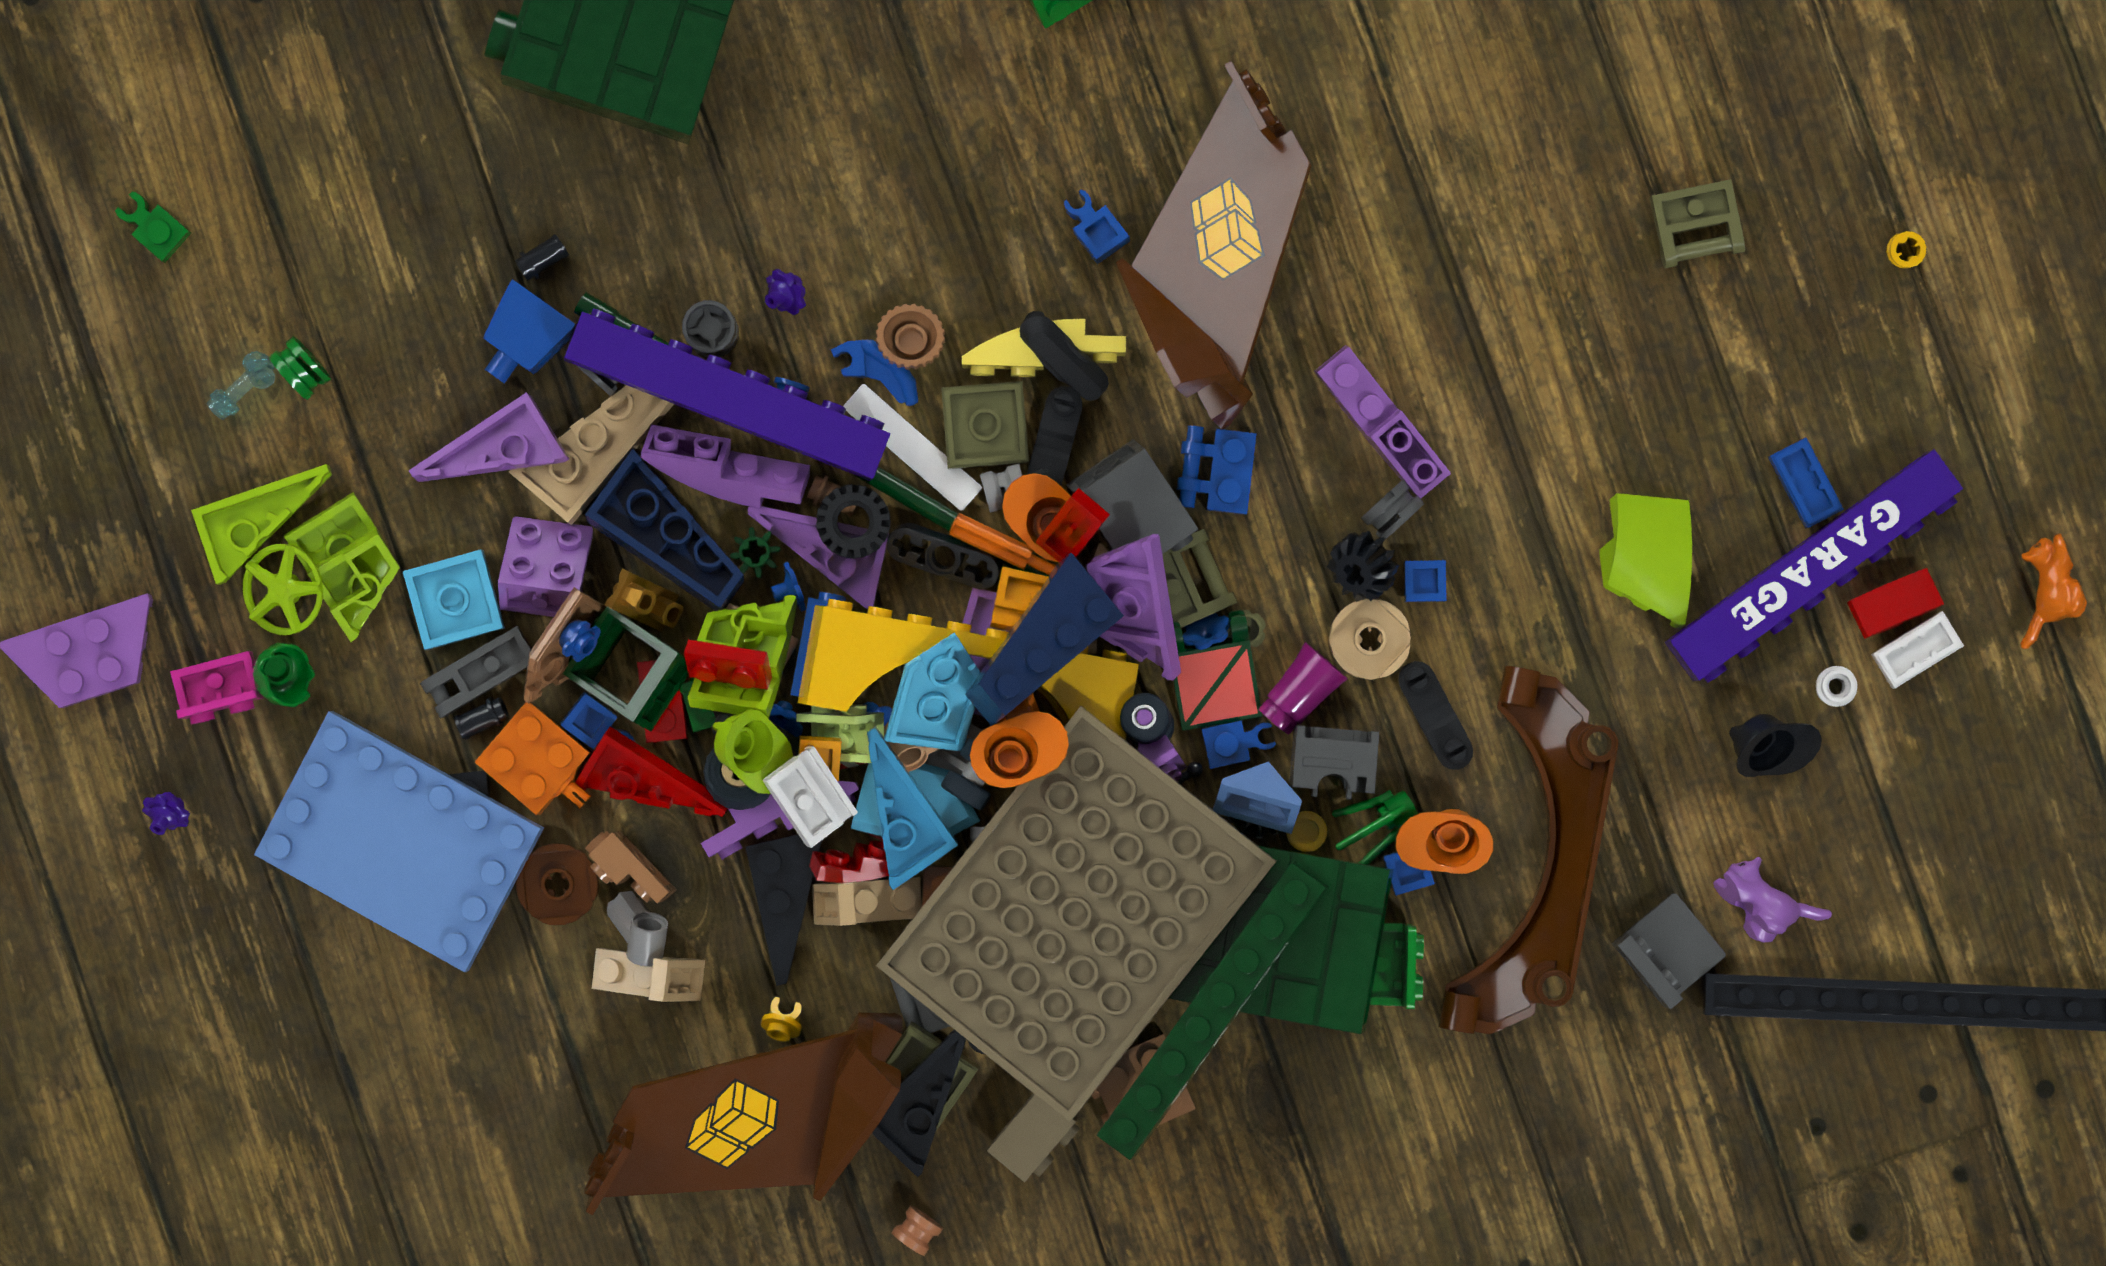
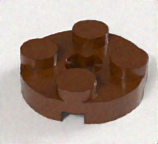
M556 843L542 846L529 856L516 880V891L521 905L531 916L544 924L566 925L579 920L592 909L599 892V877L591 869L590 866L593 862L586 852L568 844ZM556 872L561 873L562 879H568L569 888L563 889L565 894L562 896H556L555 890L547 888V880H553L551 875Z

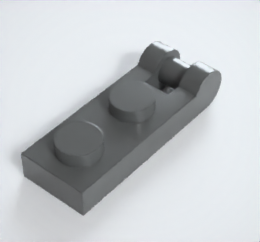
M516 626L428 677L420 685L426 694L430 693L437 704L434 709L439 718L442 719L526 670L529 652L532 648L520 627ZM453 679L460 692L451 697L444 685Z

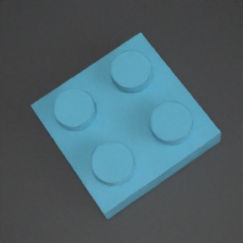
M480 549L403 571L424 650L505 628L484 550Z

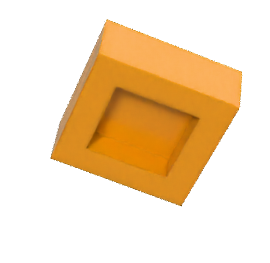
M800 736L798 755L808 745L814 746L836 780L839 781L841 738Z

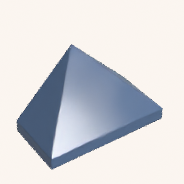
M1268 761L1223 778L1213 811L1217 814L1292 834L1302 800Z

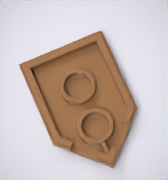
M575 587L572 589L529 652L524 686L525 702L529 704L541 697V689L553 683L557 686L569 679L563 675V672L568 666L570 656L566 657L562 654V647L559 644L560 636L564 629L575 620L587 621L591 627L595 618L602 614L606 608L605 605Z

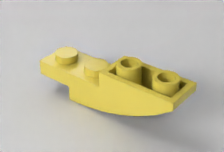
M1086 319L1053 321L1082 353L1093 356L1095 363H1117V356H1125L1126 336L1085 335ZM1020 327L1000 334L978 345L962 356V368H969L970 375L994 376L995 369L1011 370V376L1035 377V370H1044V366L1038 357L1021 339Z

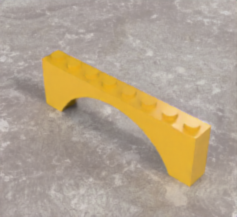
M828 599L827 606L815 605L797 703L847 712L856 698L882 675L908 663L954 632L969 655L988 660L998 650L1009 632L987 628L986 635L971 633L972 625L947 621L946 628L931 626V617L908 614L907 621L892 618L893 610L868 606L867 614L852 611L853 603ZM1086 647L1037 689L1051 705L1063 726L1067 724L1078 708L1083 706L1126 740L1127 734L1121 726L1120 714L1126 701L1134 695L1139 664L1126 662L1127 654L1103 650L1102 657L1088 655L1089 647Z

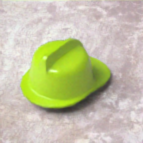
M748 709L739 715H733L725 719L724 722H715L712 728L716 731L714 751L718 760L730 768L748 788L757 793L770 794L762 780L793 757L791 744L785 735L759 710Z

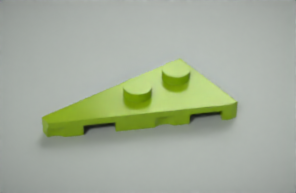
M325 464L191 510L217 585L226 583L332 476L329 465Z

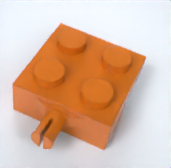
M525 702L475 761L480 768L535 815H541L554 798L561 794H564L579 809L586 803L578 798L574 792L585 802H588L591 798V795L587 794L573 780L578 770L591 757L592 752L532 702L529 704Z

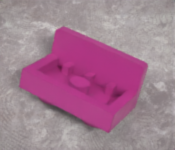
M246 651L170 671L180 708L176 710L178 719L190 718L191 725L215 719L214 711L229 708L230 713L235 714L254 709L253 701L263 699L264 697L256 690L254 684L253 667L255 660L253 652Z

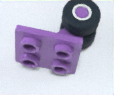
M1149 693L1134 695L1126 701L1121 710L1120 722L1124 732L1138 746L1140 753L1174 780L1178 781L1183 776L1181 771L1187 766L1170 742L1174 732V719L1166 704L1156 695Z

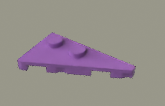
M526 392L411 468L409 472L418 482L564 463L570 458L534 399Z
M763 506L760 509L748 507V515L866 609H868V606L874 607L887 547V539L876 552L869 556L855 559L846 558L833 553L822 542L817 530V518ZM837 522L841 533L850 538L860 537L868 530Z

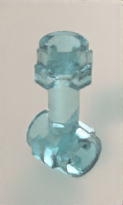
M254 351L247 354L243 359V367L246 372L225 391L216 389L210 395L211 399L206 404L218 418L225 420L229 415L234 416L240 410L236 403L253 387L265 389L274 383L275 373L273 369L275 366L265 353Z

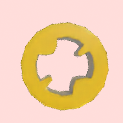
M1905 231L1895 234L1889 240L1886 253L1893 265L1899 268H1911L1923 261L1927 247L1924 239L1919 234ZM1909 239L1913 241L1911 247H1916V255L1908 256L1906 261L1899 258L1902 253H1897L1896 248L1898 244H1903Z

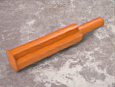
M961 513L956 516L951 525L949 535L1023 570L1028 565L1050 575L1056 566L1032 554L1033 550L1027 544Z

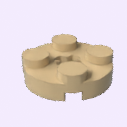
M1369 599L1352 602L1337 614L1331 625L1328 642L1332 656L1342 670L1356 678L1373 680L1389 676L1402 666L1409 654L1411 637L1408 621L1397 607L1383 600L1373 599L1370 601ZM1364 628H1368V632H1371V628H1375L1380 633L1377 637L1380 646L1372 651L1371 646L1368 651L1360 646L1363 639L1359 634Z

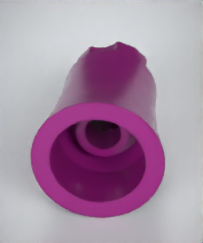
M1305 642L1285 674L1267 694L1269 698L1259 707V711L1279 729L1289 735L1294 730L1297 722L1302 724L1310 713L1330 693L1347 681L1348 678Z

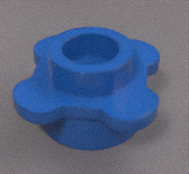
M575 620L571 622L560 636L559 644L562 647V654L566 657L572 655L573 660L576 662L583 660L595 649L597 639L601 633L600 628L597 626L591 628L590 623L587 621Z

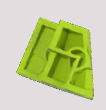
M353 492L284 535L289 545L303 550L316 564L323 582V599L350 642L358 637L365 621L372 610L375 609L386 587L392 582L400 569L386 542ZM296 555L302 563V565L304 566V568L306 569L307 575L309 576L311 581L316 582L314 574L309 565L301 557Z
M1616 493L1609 500L1614 538L1599 549L1603 587L1619 597L1628 598L1635 606L1644 611L1652 609L1671 620L1670 626L1682 628L1686 623L1692 575V527L1689 500Z
M787 595L784 596L783 602L760 607L755 602L742 605L734 610L723 609L707 613L697 641L767 652L772 679L768 690L753 687L742 688L735 684L716 681L704 682L695 678L688 695L690 707L736 715L748 709L759 710L769 719L791 640L797 607L796 596Z

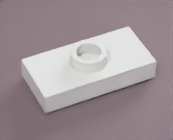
M1941 611L1871 655L1891 688L1895 689L1962 648L1964 644L1944 612Z

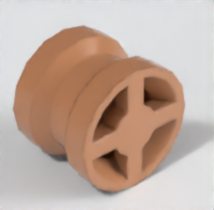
M910 1205L905 1212V1221L901 1225H896L891 1233L904 1245L916 1253L925 1256L929 1250V1241L932 1237L939 1236L943 1227L930 1216Z

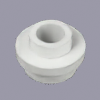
M1828 667L1819 674L1816 680V692L1820 700L1825 704L1833 707L1844 706L1855 697L1857 680L1854 674L1845 667ZM1833 679H1838L1842 683V690L1839 694H1833L1829 689V683Z

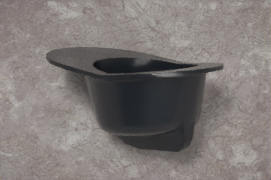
M1770 714L1756 715L1743 725L1734 726L1729 731L1735 753L1738 757L1737 770L1744 777L1793 773L1805 767L1814 759L1820 750L1822 742L1819 730L1813 725L1804 723L1785 724Z

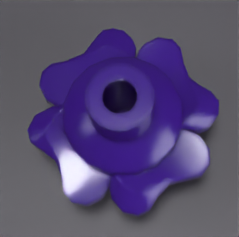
M775 269L772 275L766 278L769 291L765 296V303L769 308H777L781 312L787 311L792 315H796L799 313V309H803L806 306L803 298L805 296V287L800 277L791 272L784 273L780 269Z
M171 792L157 794L152 798H144L142 812L152 819L149 828L153 833L163 835L167 828L175 830L177 827L188 826L190 813L184 809V802L181 798L175 797Z

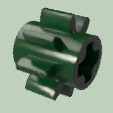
M750 527L749 538L743 540L735 536L734 540L740 545L739 552L730 554V558L742 560L743 565L740 567V571L743 574L751 567L755 569L756 576L762 578V568L768 565L773 569H777L778 566L771 560L772 554L779 553L782 550L781 547H771L768 544L772 538L770 531L760 538L757 537L755 529ZM757 542L759 547L766 548V554L760 556V563L755 564L753 559L745 556L746 551L752 550V543Z

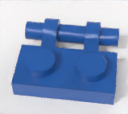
M1188 425L1186 441H1182L1181 454H1184L1182 477H1178L1176 490L1180 491V502L1185 508H1195L1196 493L1208 494L1206 510L1247 515L1257 433L1216 429L1214 445L1202 443L1204 427ZM1200 457L1212 458L1210 481L1198 479Z

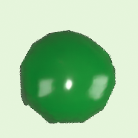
M277 642L265 649L257 657L253 667L254 684L256 690L267 701L280 706L296 707L311 697L308 686L315 677V672L309 664L307 654L295 644Z

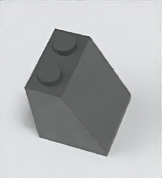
M1133 439L1066 485L1072 494L1080 488L1110 514L1098 529V532L1111 550L1149 535L1159 534L1162 554L1169 549L1175 552L1188 545L1193 540L1191 534L1198 530V527L1146 449Z

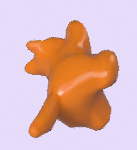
M2061 534L2055 535L2053 542L2048 538H2041L2028 552L2021 554L2022 559L2030 562L2039 572L2036 609L2020 646L2022 649H2028L2037 641L2044 623L2057 622L2067 617L2077 618L2086 609L2087 601L2080 582L2070 576L2073 563L2064 537Z

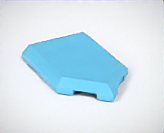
M955 632L905 664L884 737L885 742L961 752L965 745L975 706L965 694L981 672Z
M868 763L856 806L858 813L853 817L851 829L882 837L872 763ZM924 763L921 767L909 773L953 836L980 822L971 805L941 787L942 781L950 770Z

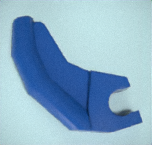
M847 341L831 349L834 358L844 353L852 357L851 365L841 369L844 377L871 378L881 381L899 403H905L906 406H913L918 403L916 379L910 370H906L904 367L898 368L896 364H890L888 359H884L882 352H879V345H877L876 341Z

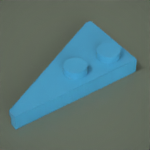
M874 726L867 731L868 747L883 834L882 839L888 867L889 885L894 890L957 847L958 841L888 742H885L881 732Z

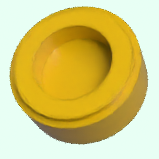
M1301 811L1298 813L1292 834L1286 833V837L1295 849L1303 852L1314 851L1325 842L1327 826L1318 814L1311 811Z

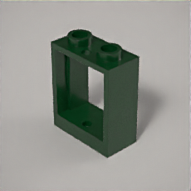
M606 606L602 614L598 615L591 625V628L597 626L601 630L595 649L580 662L573 660L571 655L563 675L635 724L652 731L689 675L685 656L627 616ZM626 630L661 653L629 703H626L594 681Z

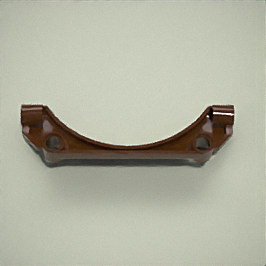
M1513 666L1504 667L1497 709L1519 735L1538 772L1547 811V848L1540 882L1522 920L1493 954L1475 968L1446 984L1438 1027L1469 1034L1478 1032L1490 1035L1533 1016L1537 1003L1546 1004L1551 1007H1560L1571 999L1618 750V738L1615 732L1603 725L1588 724L1590 711L1556 677L1542 675L1539 671ZM1595 732L1602 733L1607 740L1606 751L1599 756L1593 755L1587 747L1589 736ZM1551 976H1558L1563 983V990L1558 997L1548 999L1542 991L1543 983Z

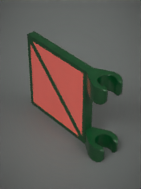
M1243 610L1231 611L1228 614L1233 641L1212 644L1209 648L1198 650L1195 647L1185 649L1180 623L1177 621L1173 622L1181 673L1173 681L1182 731L1262 717V713L1259 711L1261 705L1247 619Z

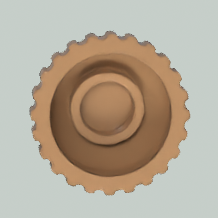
M903 304L901 307L895 306L893 310H888L887 315L881 317L882 321L877 324L876 343L879 345V352H882L883 358L888 359L890 364H896L898 368L904 367L906 370L910 368L916 370L919 367H926L928 363H933L934 359L939 357V352L943 350V343H945V337H943L945 331L942 329V322L938 320V316L932 314L930 309L927 310L922 305Z

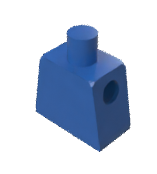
M512 279L483 337L484 340L498 349L484 370L504 384L518 364L532 374H535L572 338L577 325Z

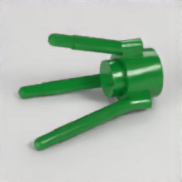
M1388 790L1378 797L1334 810L1332 816L1337 818L1382 805V807L1376 810L1379 816L1377 820L1338 842L1335 846L1336 850L1341 851L1383 826L1388 831L1395 828L1358 862L1369 865L1396 840L1400 827L1410 817L1418 814L1406 792L1402 790L1393 795Z

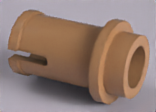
M816 475L807 498L814 500L813 505L815 506L818 502L822 504L826 496L834 489L842 486L828 481L829 476L827 475L824 478ZM848 506L841 513L851 518L856 506Z

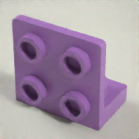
M514 517L498 579L500 610L554 617L574 587L582 591L583 578L593 537V528L584 525Z

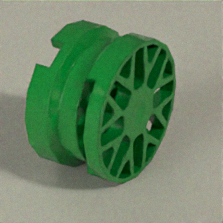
M292 336L286 341L287 347L281 352L276 350L269 356V360L285 380L304 399L308 400L315 394L314 388L319 384L325 385L331 380V376L314 355L295 336ZM299 356L303 358V360L311 367L312 370L308 368V366L299 358Z

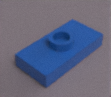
M1806 437L1768 456L1805 529L1844 510Z

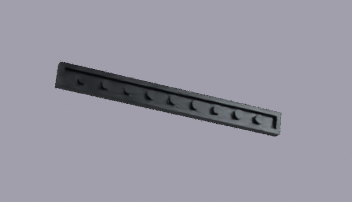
M1705 973L1703 1014L2106 1031V989Z

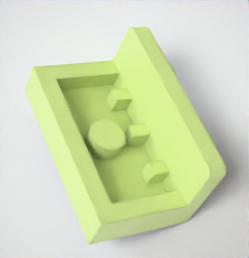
M851 705L847 712L811 706L810 712L796 713V722H811L812 736L841 738L840 762L872 763L869 754L867 731L876 726L884 737V714L882 712H867V705Z

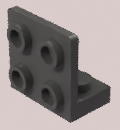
M1675 893L1669 895L1611 943L1662 1006L1668 1009H1672L1683 1000L1680 994L1726 956L1724 950Z

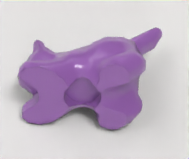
M1760 857L1752 861L1731 864L1728 871L1724 874L1725 879L1718 878L1713 882L1714 888L1725 901L1745 910L1746 918L1743 928L1750 938L1759 942L1773 941L1777 934L1786 932L1787 927L1795 923L1800 916L1816 921L1832 917L1830 910L1798 903L1788 894L1772 888L1764 882L1759 873L1762 861Z

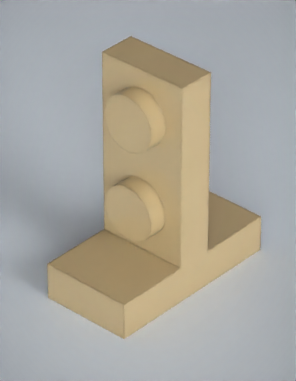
M912 877L894 890L889 885V879L812 884L814 925L843 926L865 922L913 919L922 908L920 877Z
M596 948L591 989L649 997V1000L661 1002L701 1001L705 960L663 957L653 958V966H640L632 963L627 958V951Z

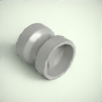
M1019 463L1007 466L1005 471L996 474L993 471L980 474L990 513L1002 510L1004 493L1014 480L1022 476Z

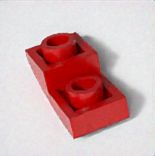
M1924 568L1848 601L1847 604L1864 639L1895 628L1905 621L1934 611L1943 606L1944 602L1928 569Z
M870 841L869 845L856 843L852 857L843 851L828 849L826 853L813 851L809 864L816 881L850 883L889 876L883 842Z

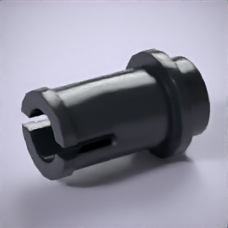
M554 234L529 252H519L521 257L516 259L515 263L527 281L534 277L538 280L540 279L538 274L564 257H568L569 254L557 235Z
M489 697L486 699L485 704L461 715L454 716L457 729L465 740L497 725V727L501 728L504 726V722L510 719L507 707L500 697L496 699Z

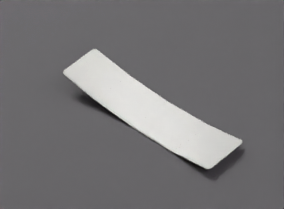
M862 384L844 404L843 407L856 420L860 421L861 416L866 415L885 423L882 430L891 433L886 446L960 511L964 510L982 489V486L962 469L948 470L947 456L867 385Z

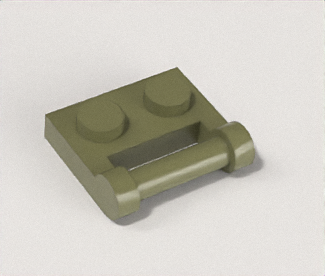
M1731 179L1652 195L1650 197L1660 245V256L1664 268L1675 267L1679 261L1730 251L1731 254L1745 252V241ZM1720 224L1726 225L1727 235L1677 246L1674 244L1673 234Z
M1205 529L1191 534L1193 540L1182 549L1175 552L1169 549L1162 554L1173 622H1179L1181 628L1238 603L1234 593L1228 592L1206 543L1209 538ZM1192 549L1214 600L1203 604L1181 556V553L1186 550Z

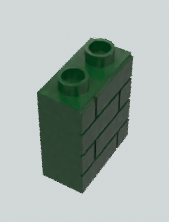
M524 0L519 16L500 9L498 10L490 31L484 56L504 63L500 73L503 85L689 145L734 0Z
M1257 845L1277 862L1168 999L1188 1003L1194 1000L1290 864L1297 863L1329 888L1240 1012L1362 1034L1366 1031L1394 869Z

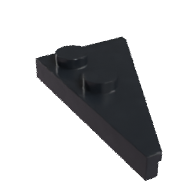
M793 835L745 846L776 986L787 984L814 877L809 864L813 851H820L823 840L810 848L804 844L799 835Z
M955 1029L901 1081L900 1091L878 1126L872 1132L917 1177L922 1174L966 1042V1038Z

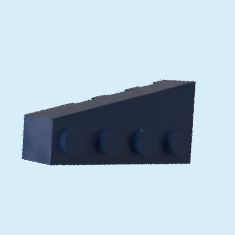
M632 449L585 514L587 523L714 611L725 609L743 585L744 574L716 542L707 535L687 509L670 493L657 475L648 468L635 450Z
M1069 553L1055 566L1044 585L1033 597L1025 612L1014 624L1001 646L993 654L965 695L991 726L996 724L1124 615L1076 557Z

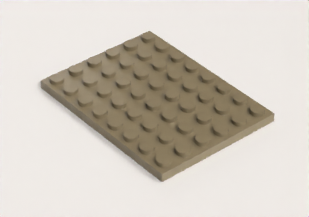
M1083 706L1078 708L1064 726L1068 735L1069 747L1066 758L1060 766L1045 776L1018 785L876 965L1068 1122L1072 1121L1277 862Z

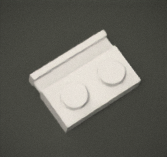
M808 745L804 748L803 752L789 759L762 781L804 844L812 848L843 825V822L849 817L855 816L858 811L816 748Z

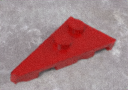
M609 727L575 781L584 791L587 788L610 792V798L632 799L640 804L667 809L672 804L693 807L694 814L705 816L719 815L723 817L728 809L716 802L705 786L612 727Z

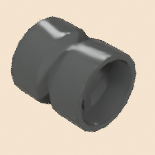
M703 300L694 304L686 312L682 321V332L686 342L699 355L706 358L709 354L717 357L728 355L738 342L739 326L733 314L719 302Z

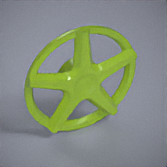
M274 544L263 548L245 565L243 596L250 613L249 618L263 629L277 635H292L301 632L315 620L322 605L323 582L320 572L310 556L295 546ZM276 551H284L278 573L273 574L258 565L267 555ZM295 555L301 557L309 565L316 582L300 581L296 575L292 574ZM253 576L267 588V594L257 606H255L252 596ZM317 594L316 603L311 614L301 623L294 603L301 596ZM280 606L290 628L275 626L263 616L274 607Z

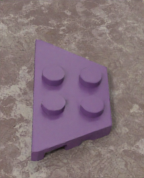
M1152 534L1095 556L1086 566L1087 572L1124 615L1100 637L1114 646L1123 648L1128 655L1139 662H1142L1145 658L1151 660L1164 669L1162 673L1164 678L1173 681L1181 673L1160 537L1159 534Z
M147 593L1 641L0 648L59 708H65L138 684L141 681L143 668L141 659L143 650L146 648L148 635L146 627L149 607H152L153 603L152 595Z

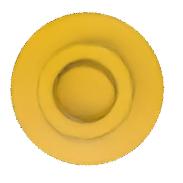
M775 997L771 1002L770 1013L762 1017L761 1027L767 1031L766 1033L770 1038L777 1041H789L790 1038L798 1037L802 1029L801 1024L798 1022L801 1015V1003H795L792 1013L782 1014L778 1010L780 998Z

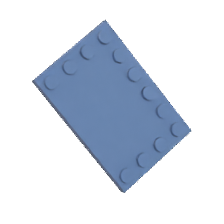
M328 711L254 855L461 971L467 972L477 957L544 827L334 711Z

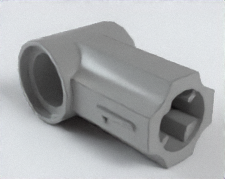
M633 891L619 892L614 900L608 902L607 915L628 943L627 958L632 963L640 966H653V958H663L668 921L662 915L650 912Z

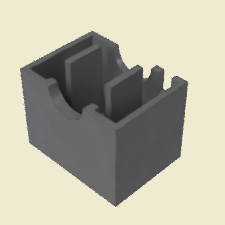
M1295 726L1293 730L1289 786L1311 788V796L1317 797L1320 780L1325 776L1332 775L1339 778L1343 783L1345 799H1351L1352 792L1375 794L1379 732Z

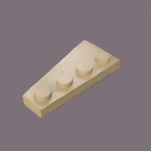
M626 385L601 403L599 409L585 419L582 417L570 426L571 429L558 438L570 458L568 461L512 469L509 473L566 522L572 525L610 481L631 450H636L644 441L651 425H657L674 404Z

